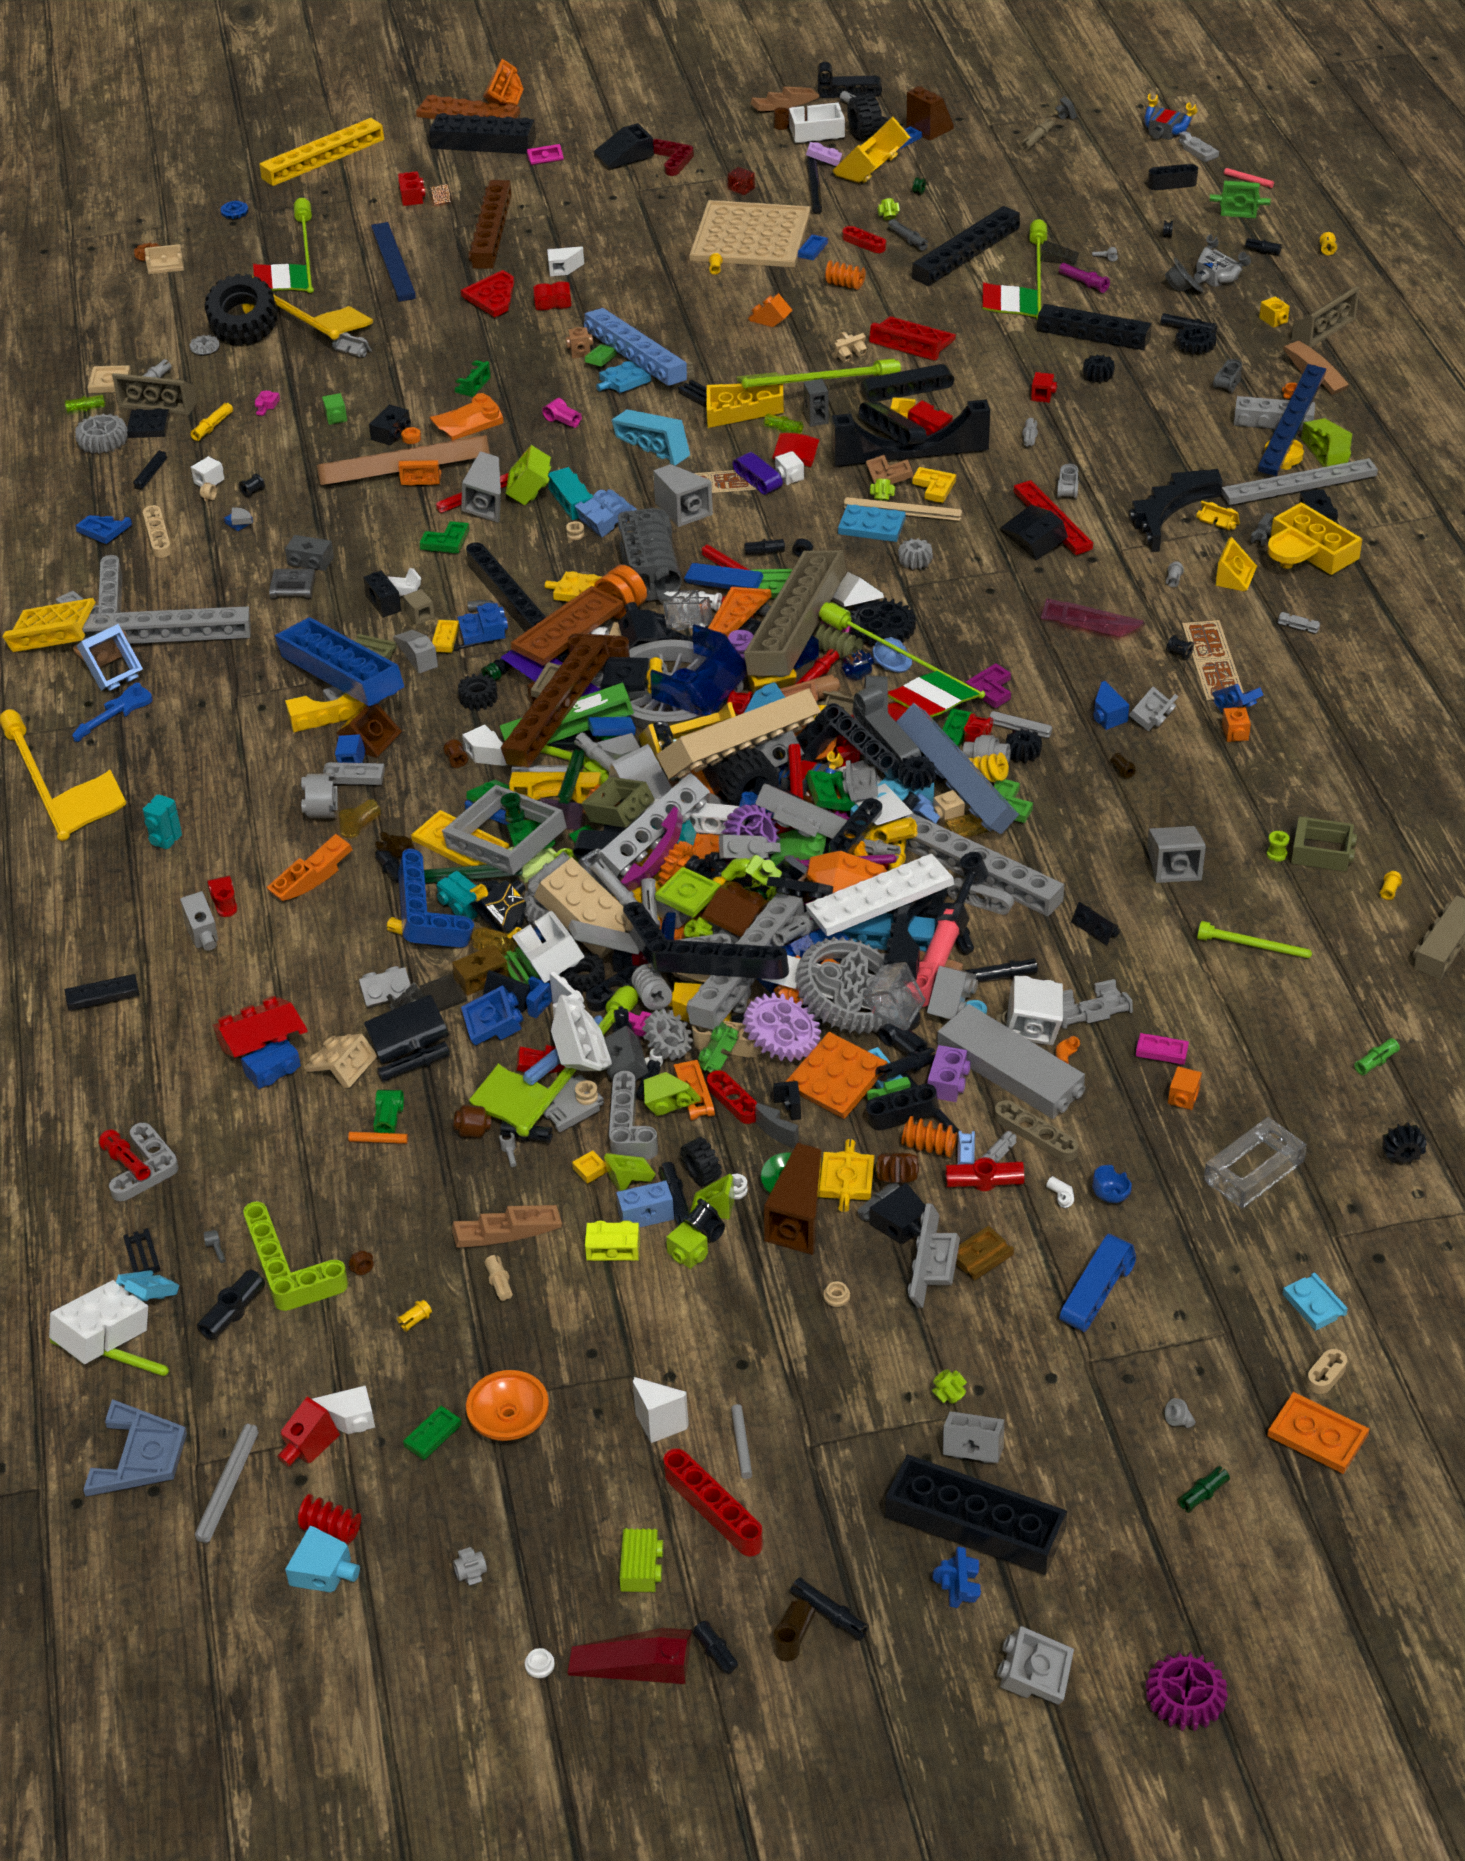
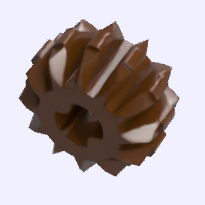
M895 1152L879 1155L876 1162L878 1179L893 1183L915 1181L919 1173L918 1157L910 1153Z

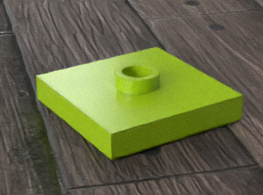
M681 867L655 893V900L694 918L712 900L721 884L685 867Z

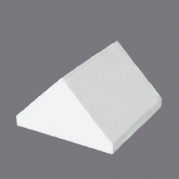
M847 572L832 600L845 607L884 598L883 593L860 577Z
M634 1378L635 1413L651 1443L687 1429L689 1424L687 1395L685 1391Z

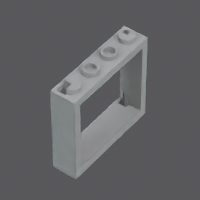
M495 785L444 828L442 832L448 849L514 875L565 830L567 826L561 809L519 794L521 797L520 806L524 810L525 817L542 824L516 847L508 850L471 835L472 832L500 808L505 809L500 802L502 796L508 793H517Z

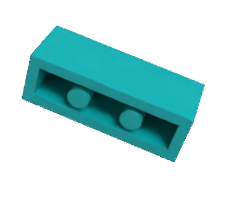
M569 467L548 473V490L571 520L578 519L579 516L575 505L579 502L586 503L593 498V495L589 494L585 484L579 481L577 474L573 473Z

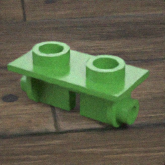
M723 1021L719 1026H716L711 1033V1041L707 1048L704 1047L699 1054L698 1063L700 1067L709 1072L720 1070L728 1057L721 1053V1050L723 1048L731 1052L739 1038L737 1036L739 1031L732 1027L729 1028Z

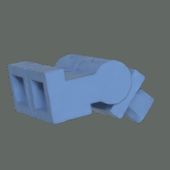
M609 489L607 492L599 490L586 503L579 502L575 505L580 520L600 537H604L615 528L614 525L618 522V515L621 512L637 510L625 501L623 497Z

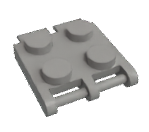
M582 1075L575 1078L572 1076L543 1112L546 1118H550L556 1124L555 1128L559 1132L600 1111L599 1106L604 1104V1098L599 1093L597 1101L591 1105H582L577 1102L575 1087L579 1082L586 1080Z

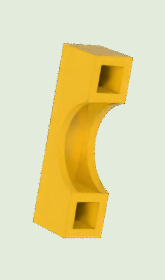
M346 693L340 698L328 702L314 701L307 696L285 700L293 732L349 720L359 708L365 705Z
M512 772L509 788L511 791L535 800L549 796H558L566 772ZM580 772L571 799L577 804H581L586 800L585 796L589 795L590 789H594L597 784L601 785V772Z

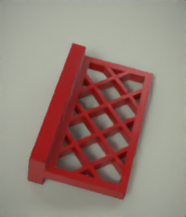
M891 316L880 324L872 323L870 325V343L934 361L939 358V352L956 339V334Z

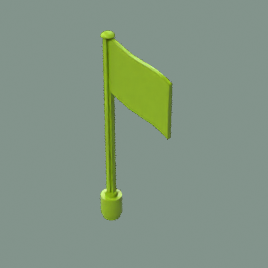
M895 359L876 360L870 367L782 375L775 372L737 376L736 379L738 382H741L744 389L753 386L870 374L880 376L901 372V364Z
M631 986L619 988L607 1002L606 1010L608 1013L598 1025L603 1036L614 1023V1011L618 1007L623 1006V1009H628L631 1012L637 1004L638 993ZM498 1063L469 1099L471 1105L483 1106L488 1115L504 1120L516 1128L518 1135L527 1137L529 1130L577 1069L565 1067L548 1089L538 1082L528 1085L523 1080L522 1075L511 1072Z

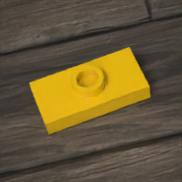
M438 620L432 640L436 652L452 653L459 630V621Z

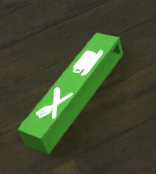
M620 683L580 697L547 744L589 730L588 717H626L634 714L624 684ZM522 718L500 725L505 741Z

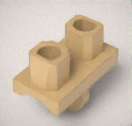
M846 332L839 333V339L835 340L834 352L832 353L834 359L840 358L845 363L852 359L853 352L858 357L866 354L867 347L864 343L866 336L863 333L856 336L852 334L848 336Z

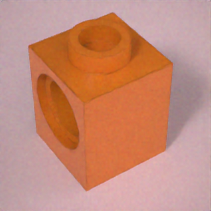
M1178 1066L1170 1085L1168 1104L1193 1110L1200 1091L1202 1072Z

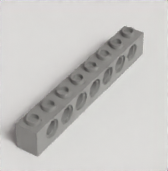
M248 606L90 614L82 628L85 634L83 640L119 624L120 628L126 633L127 641L130 644L250 638L251 621Z
M914 813L907 815V817L915 819L918 834L914 838L906 839L905 849L921 857L933 854L944 868L963 877L964 872L960 865V859L969 852H979L989 873L987 879L979 884L1005 891L1013 897L1014 901L1047 917L1063 902V883Z
M777 893L735 944L782 947L773 942V934L792 924L795 917L804 913L803 898ZM710 975L707 981L700 986L694 997L687 1003L686 1010L689 1015L690 1024L714 1030L726 1018L756 978Z

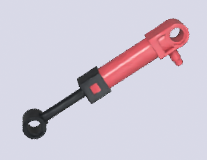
M969 852L960 859L965 879L954 903L941 904L935 918L937 928L922 962H920L917 981L905 980V984L908 986L914 1002L918 1006L924 1007L929 1005L939 966L945 967L957 936H963L969 922V916L964 903L972 884L984 882L989 875L982 855L979 852Z

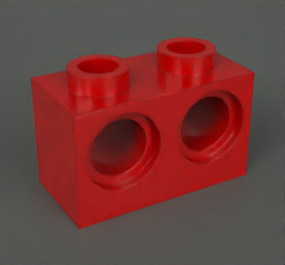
M418 171L399 173L398 182L402 205L423 204V197H426L423 178H419Z

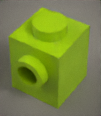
M686 1222L681 1223L666 1236L667 1253L677 1263L684 1264L689 1269L698 1262H702L708 1254L707 1237Z

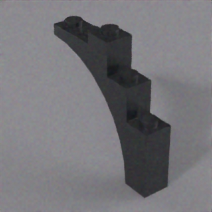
M1210 469L1171 473V478L1167 485L1152 487L1151 495H1148V499L1132 501V509L1128 511L1129 520L1133 522L1135 529L1141 528V531L1145 532V542L1149 544L1151 552H1160V530L1164 522L1173 513L1191 503L1221 497L1223 480L1219 470Z

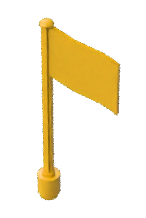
M274 295L275 303L278 307L330 336L332 340H337L340 334L347 331L366 327L373 323V319L350 306L313 318Z
M11 709L2 712L0 715V725L5 736L9 740L15 741L57 832V839L59 841L68 840L72 832L90 822L110 815L126 805L125 798L111 770L95 779L75 786L52 799L23 737L26 733V727L20 714Z

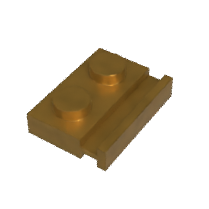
M988 1225L959 1245L956 1265L966 1274L969 1273L975 1281L1013 1256L1014 1247H1009L1006 1244V1240Z

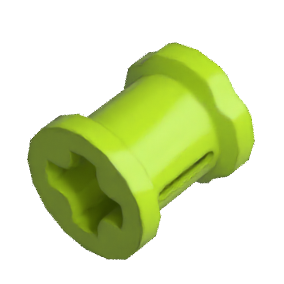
M1274 831L1269 834L1270 847L1266 855L1270 860L1278 862L1285 860L1287 857L1286 845L1290 839L1287 833Z

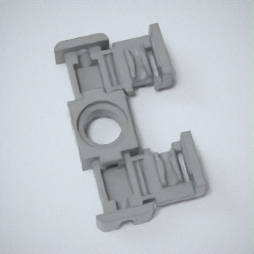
M1115 979L1095 983L1094 992L1100 998L1079 1002V1005L1078 1003L1074 1004L1073 990L1063 991V1021L1061 1026L1066 1029L1067 1025L1086 1021L1091 1023L1108 1019L1110 1015L1118 1012L1129 1011L1132 1013V999L1126 992H1122L1121 995L1116 988Z

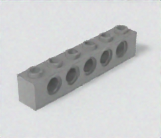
M690 772L603 848L595 862L601 858L617 878L620 875L624 877L631 868V865L635 862L641 863L647 857V851L650 848L654 850L666 832L661 824L667 817V813H670L674 806L677 807L683 816L684 824L686 820L688 821L693 815L691 812L694 809L699 811L707 803L705 798L710 791Z

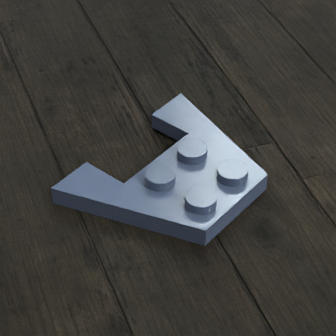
M112 1399L105 1420L107 1428L129 1429V1434L117 1470L90 1468L83 1489L85 1497L174 1479L187 1432L184 1426Z

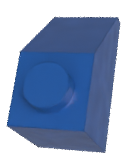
M1103 681L1095 700L1093 716L1095 721L1107 730L1128 722L1129 704L1106 681Z

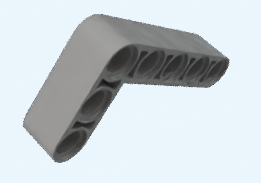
M107 555L100 561L99 604L93 607L90 614L121 612L122 571L119 558L115 555Z

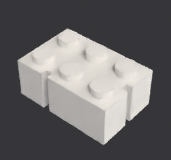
M839 103L807 106V121H805L804 106L789 108V127L795 143L822 141L824 139L836 140L845 137V118Z
M552 910L534 921L545 938V943L542 944L531 925L513 935L514 940L544 983L550 981V973L555 972L560 975L567 968L576 966L584 958L573 937Z
M112 1280L50 1312L49 1338L83 1364H86L103 1355L104 1349L108 1352L147 1331L148 1305L133 1294L129 1296V1291Z

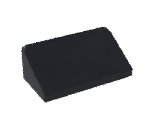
M489 970L483 995L503 985L509 993L513 992L519 1003L515 1006V1009L518 1008L523 1013L527 1009L526 998L531 992L530 985Z

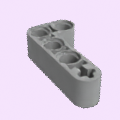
M620 1071L614 1075L609 1128L611 1154L642 1157L645 1160L652 1159L658 1153L657 1132L650 1126H635L637 1098L635 1075L630 1071Z

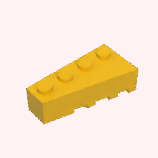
M783 383L753 386L744 389L742 384L707 385L708 428L784 413Z

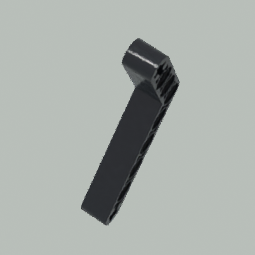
M630 902L623 907L626 929L655 971L775 980L783 979L789 974L787 951L782 947L667 940L642 903Z

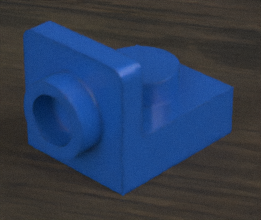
M531 976L528 979L531 992L527 995L526 1004L528 1015L537 1018L553 1001L550 983H544L543 980Z

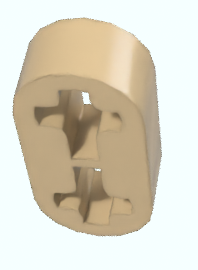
M1330 1349L1324 1352L1308 1373L1307 1386L1309 1390L1316 1394H1324L1330 1391L1346 1370L1347 1356L1345 1353L1338 1349ZM1339 1362L1335 1363L1331 1368L1329 1367V1363ZM1323 1375L1325 1376V1380L1315 1381L1319 1380Z

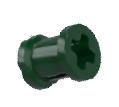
M508 793L502 796L500 802L506 811V821L515 823L523 820L525 814L520 806V795Z

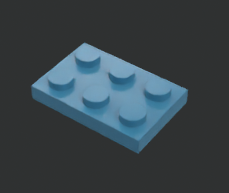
M847 504L838 527V534L897 542L906 519V512Z

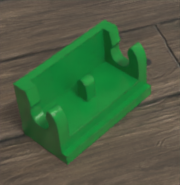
M473 361L472 365L478 366V368L472 369L466 379L458 378L455 381L456 383H461L454 388L455 393L474 397L491 378L489 362Z

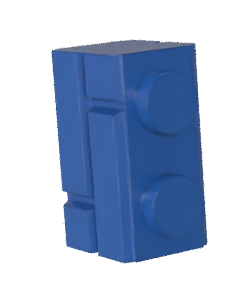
M287 1039L281 1042H271L241 1059L245 1075L258 1090L266 1085L273 1084L277 1079L286 1074L295 1072L301 1066L298 1051Z

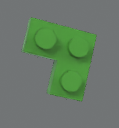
M1007 779L996 781L994 787L1019 813L1015 821L1025 823L1033 810V802L1015 798L1020 790V783Z

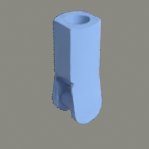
M959 1131L957 1164H974L975 1131H972V1134Z

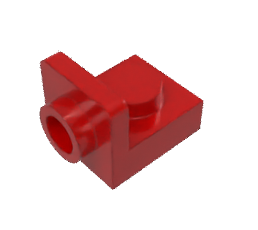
M851 744L839 746L836 752H834L835 759L838 753L843 758V764L836 769L846 766V761L851 760V764L860 760V753Z

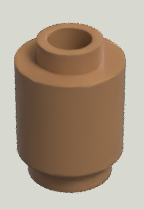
M832 674L815 679L818 688V700L825 698L823 691L838 692L840 690L839 680L837 677L834 678Z

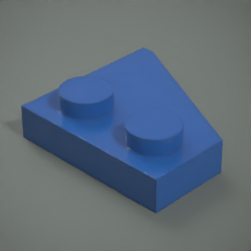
M89 515L75 526L78 533L107 544L130 527L132 521L129 517H125L123 521H114L113 516L100 517Z

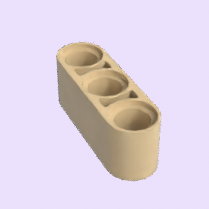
M723 1020L729 1028L732 1027L739 1031L737 1035L739 1038L731 1052L722 1048L721 1053L743 1057H756L761 1053L762 1047H754L756 1041L748 1040L750 1033L744 1032L746 1025ZM692 1024L693 1044L697 1049L707 1048L711 1041L713 1029Z

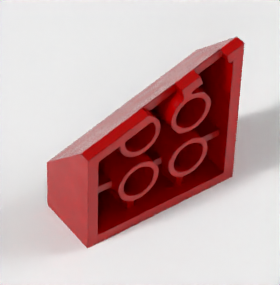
M276 996L264 999L262 1001L263 1004L254 1007V1005L244 1007L240 1010V1014L233 1017L231 1014L225 1015L218 1019V1023L212 1025L222 1052L234 1058L266 1046V1041L281 1042L287 1039L289 1033L298 1031L301 1035L308 1032L293 1004L282 998H276Z

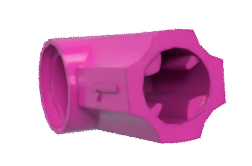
M556 398L542 409L543 415L548 421L558 420L573 428L579 426L582 419L581 413L567 407L565 401L561 398Z

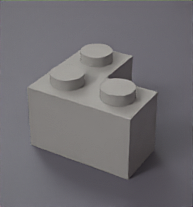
M939 966L927 1013L952 1019L967 1006L965 998H971V995L976 993L978 987L977 974Z

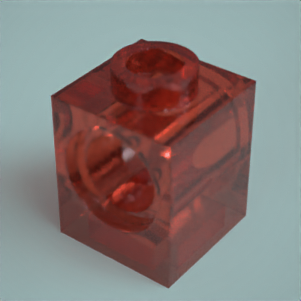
M737 167L728 173L729 190L746 195L755 188L754 172Z

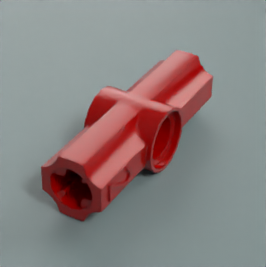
M983 1157L977 1159L974 1164L945 1166L947 1187L974 1186L977 1190L986 1192L992 1190L995 1185L1024 1184L1023 1162L996 1163L993 1159Z

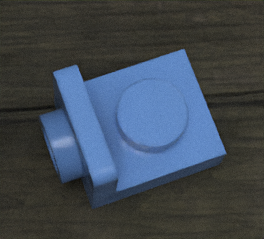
M917 794L921 801L912 812L936 824L940 816L934 812L933 803L922 794Z

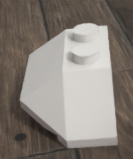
M561 994L551 1028L561 1064L567 1068H574L580 1071H601L609 1068L612 1065V1061L601 1029L593 1017L584 1009L585 1005L582 1001Z

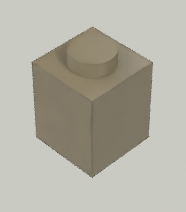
M422 589L403 596L405 613L416 625L435 618L433 601Z

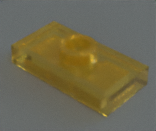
M973 814L946 819L944 823L946 829L963 837L990 832L981 824L983 819L981 817L977 818Z

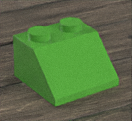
M798 829L778 834L777 836L781 839L776 843H780L781 852L771 854L770 860L777 866L788 855L799 858V860H807L813 856L822 855L827 836L817 833L815 837L812 835L811 837H806L798 833Z

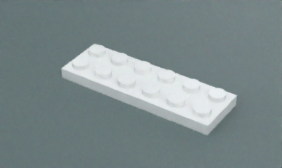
M929 854L845 889L838 890L823 898L816 899L806 904L809 915L826 936H829L954 885V879L935 856Z

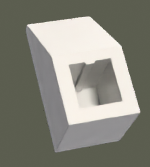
M583 246L547 249L550 276L568 275L584 264Z
M486 725L462 734L464 751L475 763L508 765L500 748L503 743L498 739L496 733L491 731Z

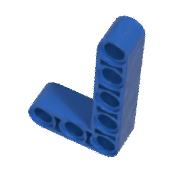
M415 849L404 850L398 870L403 937L413 943L466 947L472 935L473 921L465 916L427 912L423 856Z

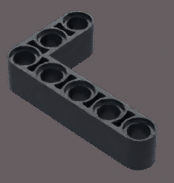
M836 703L828 704L814 718L815 721L808 724L796 736L804 753L801 757L802 760L811 762L816 759L840 734L888 779L894 780L898 778V767L901 762Z

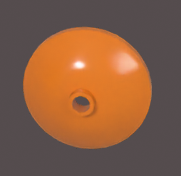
M503 1370L487 1375L474 1385L466 1401L467 1417L472 1427L485 1437L501 1441L515 1440L529 1435L543 1423L549 1409L548 1394L544 1385L533 1375L518 1370Z

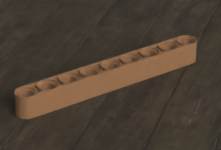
M487 435L323 463L316 466L320 485L399 472V461L438 460L439 464L477 458L480 451L490 454Z

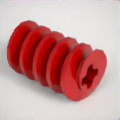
M308 1494L299 1509V1528L307 1531L310 1526H313L347 1545L350 1544L359 1531L361 1513H358L353 1518L352 1509L348 1508L343 1514L342 1505H337L333 1510V1502L328 1501L324 1505V1499L321 1497L317 1498L314 1502V1496Z

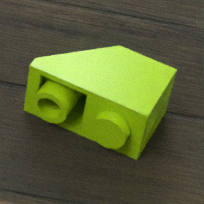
M667 1072L644 1080L645 1104L656 1116L664 1115L701 1101L700 1096L688 1083Z

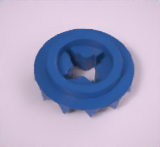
M230 201L220 209L222 216L226 217V219L232 218L233 220L235 218L240 219L241 216H246V213L249 212L248 205L241 201Z

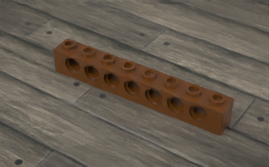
M490 180L488 187L485 188L486 196H483L481 214L478 215L479 223H476L474 241L471 242V250H469V261H472L474 269H494L512 197L510 180Z
M582 636L500 747L506 764L527 768L531 766L610 657L605 639Z

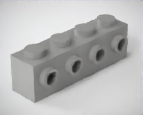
M1237 396L1234 425L1276 429L1290 400ZM1312 402L1303 422L1314 420L1315 402ZM1302 423V425H1301L1299 431H1302L1303 423Z

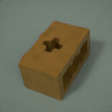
M495 945L452 962L454 979L467 996L484 989L489 970L509 977L507 960Z

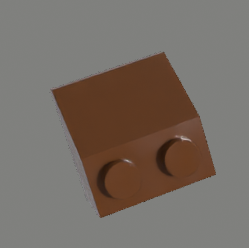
M365 704L356 711L336 734L338 736L360 734L365 747V754L377 758L402 731L378 704L372 706Z
M728 881L719 887L701 918L742 937L746 929L753 924L756 917L761 914L769 901L757 892H750L742 888V885L737 882Z

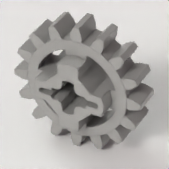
M661 1009L659 1012L655 1010L644 1021L646 1025L642 1027V1030L647 1032L643 1037L650 1041L647 1045L648 1047L655 1048L654 1054L657 1055L660 1052L663 1059L669 1056L671 1061H674L676 1058L680 1059L691 1049L690 1044L693 1042V1039L688 1037L692 1031L685 1028L688 1023H682L680 1021L681 1016L675 1017L672 1010L666 1013L665 1009Z

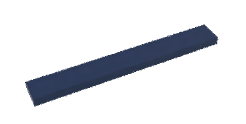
M384 222L371 225L398 302L416 299L414 288L389 223Z

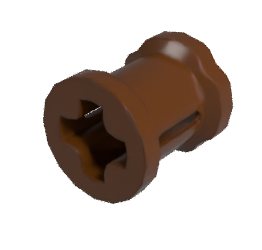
M456 739L446 742L443 751L449 757L451 766L460 768L466 765L468 756L462 750V743Z

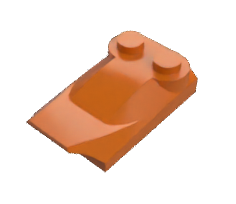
M484 393L474 396L470 404L447 413L429 417L438 429L443 430L452 441L504 423L498 405Z

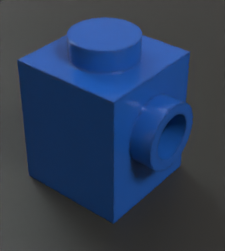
M360 734L339 736L335 751L337 762L363 763L365 747Z

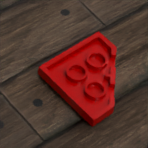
M504 270L499 271L460 290L461 297L493 317L500 316L509 311L515 283L514 276Z

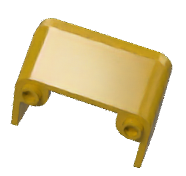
M892 117L861 146L858 145L832 172L837 177L856 183L861 181L865 183L872 177L870 174L887 159L890 161L898 155L896 151L911 137L897 120Z
M729 702L718 713L669 727L673 733V739L677 740L681 736H686L702 728L733 718L736 715L732 703ZM650 724L638 738L642 747L647 744L650 746L659 765L663 768L656 755L661 752V747L654 726Z

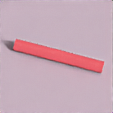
M1229 168L1224 170V175L1251 183H1260V185L1269 188L1274 186V181Z

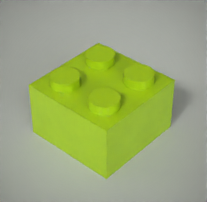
M531 445L509 470L506 494L523 505H526L530 500L533 501L538 494V490L541 487L544 488L549 481L548 473L551 469V457Z

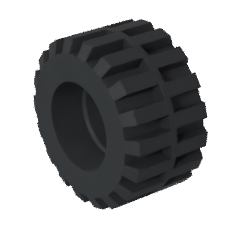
M866 94L849 99L847 115L853 135L859 141L871 138L883 126L882 112L876 97L873 94Z
M746 748L744 751L739 750L735 755L729 756V759L722 764L723 767L719 769V776H717L718 787L733 806H739L742 793L754 791L758 777L774 784H779L777 769L762 751H758L755 748L751 750Z

